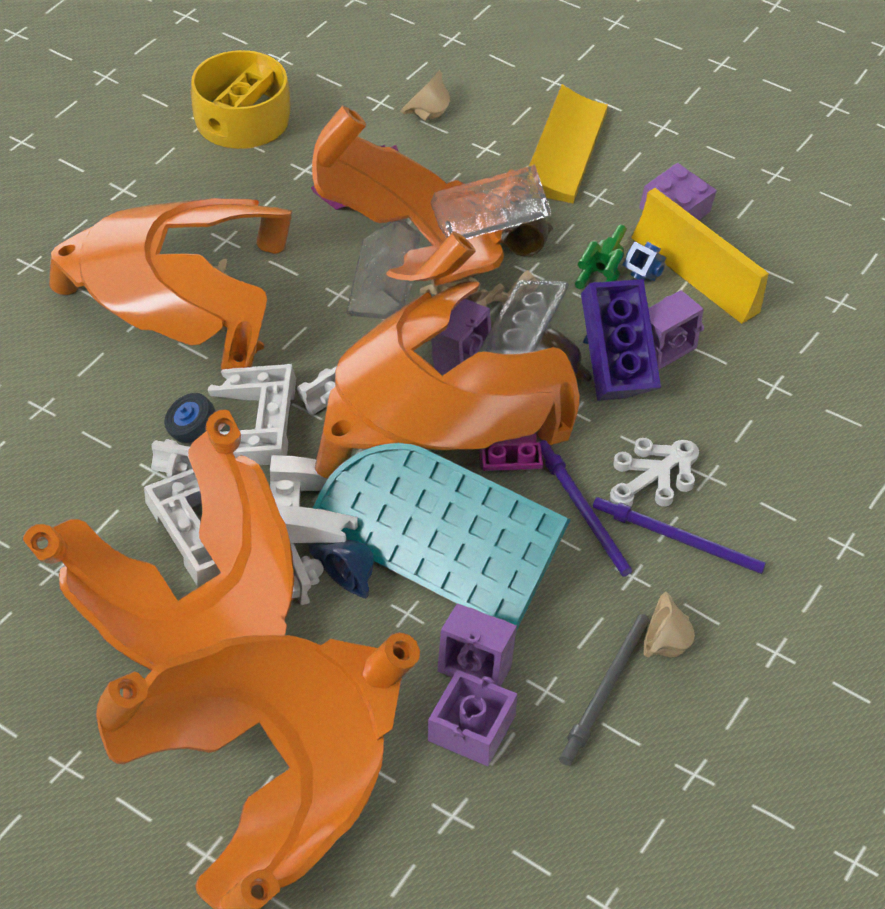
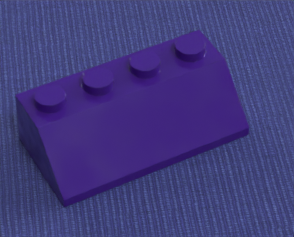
M644 279L589 283L581 292L597 401L625 399L660 389L661 383Z

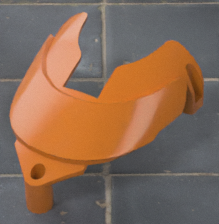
M342 105L323 128L314 147L312 175L317 193L322 198L350 207L377 223L409 218L432 245L409 250L404 255L403 266L389 269L386 275L399 280H434V286L461 281L499 268L504 257L503 249L500 245L502 243L501 236L507 226L502 210H512V204L515 201L520 202L532 189L528 181L517 171L510 169L487 195L465 185L459 180L446 183L435 173L395 149L380 147L358 137L366 127V123L356 111Z
M211 198L147 205L117 211L54 248L51 252L49 286L60 295H70L75 293L79 287L85 286L90 295L99 304L140 330H152L191 346L202 344L219 332L223 326L227 327L221 369L252 367L267 303L266 292L260 287L239 281L222 273L199 254H160L169 228L210 227L232 219L261 217L256 244L262 251L277 254L282 252L286 246L293 210L258 206V200Z
M476 281L462 282L434 296H431L430 291L383 320L352 345L339 359L335 370V387L330 390L315 470L320 476L328 479L342 463L351 458L353 449H368L390 443L412 444L424 449L433 450L482 449L489 447L495 442L532 435L536 431H538L539 438L546 440L549 445L568 441L578 414L580 397L572 365L567 355L561 349L554 347L521 354H499L483 351L474 354L442 376L414 350L446 330L451 312L462 300L476 292L480 283Z
M229 410L214 412L208 418L206 432L197 438L188 450V458L196 475L202 500L203 512L199 528V539L221 573L180 600L176 599L156 566L129 558L116 551L82 520L71 519L54 527L37 524L29 528L23 537V541L40 561L49 564L60 561L64 563L65 566L59 572V584L62 593L99 631L102 637L119 652L150 670L164 661L209 647L223 639L249 635H285L287 624L285 619L291 607L294 587L293 556L288 531L279 513L265 474L259 464L246 456L240 455L235 458L233 454L241 442V433ZM228 425L230 431L225 435L221 434V429ZM48 540L46 548L40 549L38 547V542Z
M401 632L390 635L378 648L335 639H329L324 644L319 645L310 640L290 635L238 636L223 639L209 647L164 661L153 668L145 679L134 671L108 683L99 698L96 717L104 748L109 759L116 764H126L147 755L167 750L191 749L208 753L216 752L260 723L277 751L289 766L288 770L247 798L243 804L239 826L230 843L218 859L198 877L195 885L197 894L213 909H260L280 892V888L288 886L303 877L333 844L352 827L367 804L382 767L384 735L393 729L401 680L418 662L420 649L416 640L410 635ZM120 689H123V697L120 695Z

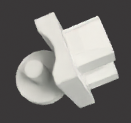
M336 367L331 370L328 368L324 369L319 373L316 380L311 383L304 382L297 387L300 400L305 403L309 414L314 415L328 405L330 390L335 387Z
M166 439L164 442L155 440L152 443L153 460L151 470L166 472L167 478L193 469L188 458L190 447L179 445L174 440Z
M290 543L294 569L292 598H298L300 605L308 604L310 599L307 591L311 588V585L319 583L318 577L323 573V565L319 560L310 559L308 556L300 559L294 543Z

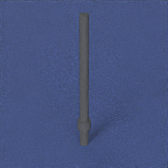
M639 614L582 718L567 736L568 743L559 757L562 764L570 766L579 749L585 747L591 736L590 729L649 623V618L646 615Z

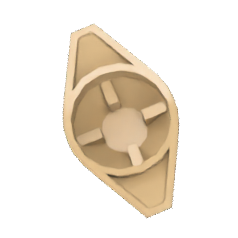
M440 70L402 108L401 112L403 114H416L424 121L436 119L443 115L449 105L450 95L443 84L442 72Z
M666 591L660 596L644 640V656L646 657L653 655L677 657L694 642L695 634L693 626L689 621V616L677 607L671 595Z

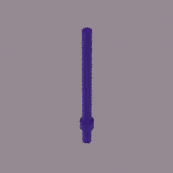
M546 440L540 441L541 453L546 460L545 466L552 475H556L621 576L629 575L632 572V568L566 471L565 462L560 455L554 453Z
M596 497L594 500L593 508L613 515V519L622 523H626V521L757 573L762 574L766 563L635 512L631 510V506L621 502L615 504L600 497Z

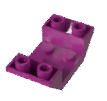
M536 432L520 438L495 442L487 448L478 449L480 468L483 471L543 469L541 445L536 440Z

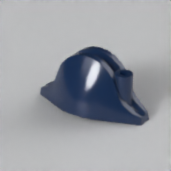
M355 540L309 545V553L322 563L323 569L337 584L364 599L369 596L368 581L373 572L374 557L368 546Z

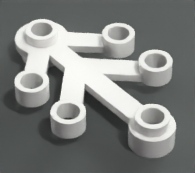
M639 438L636 440L634 448L637 456L648 457L649 455L665 456L666 458L663 460L634 459L627 452H618L614 457L613 465L618 471L639 470L645 472L628 484L620 483L613 487L610 492V502L615 504L621 502L632 506L634 494L658 478L655 501L660 506H669L672 504L674 491L670 488V469L676 465L679 466L676 487L683 492L691 491L695 481L693 474H691V465L698 459L699 449L696 444L688 440H678L670 446L656 445L648 438Z

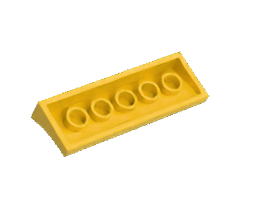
M561 85L526 172L525 179L532 187L527 193L528 195L574 204L607 114L608 104L583 97L565 85Z
M654 188L648 191L642 215L631 238L645 246L646 242H649L661 248L659 254L667 257L664 262L666 266L741 324L759 314L769 273L658 189Z

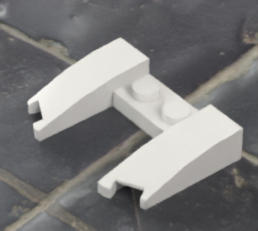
M292 364L223 369L221 371L222 376L227 380L222 386L211 384L208 387L210 396L259 401L256 428L239 430L241 442L236 451L233 452L235 458L242 455L252 459L259 465H270L271 455L287 456L289 442L286 432L290 400H294L296 377ZM223 431V432H220V433L225 435V434H227L229 431Z
M271 455L270 488L279 513L286 524L290 543L345 542L346 534L341 530L343 528L355 530L358 527L357 517L322 509L300 507L301 491H321L327 481L326 478L316 472V459Z
M190 469L145 486V503L157 522H162L184 557V566L196 585L199 586L219 575L221 573L199 539L201 522L192 507L202 503L194 470Z

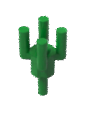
M618 225L612 237L600 240L599 244L596 241H591L578 262V267L582 271L574 283L577 289H584L590 276L595 271L603 273L607 277L605 282L618 281L620 277L618 266L624 257V247L620 245V242L627 231L624 225Z

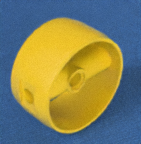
M236 50L223 52L203 61L192 75L191 102L193 117L198 131L208 141L222 147L247 149L265 145L278 138L286 130L291 111L290 87L284 67L274 58L255 51ZM263 94L271 97L265 102L254 105Z

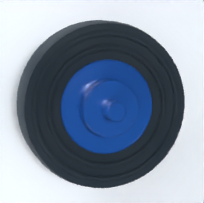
M200 393L186 394L177 399L168 409L164 420L165 428L175 440L182 443L193 442L206 432V423L208 418L216 412L210 400Z

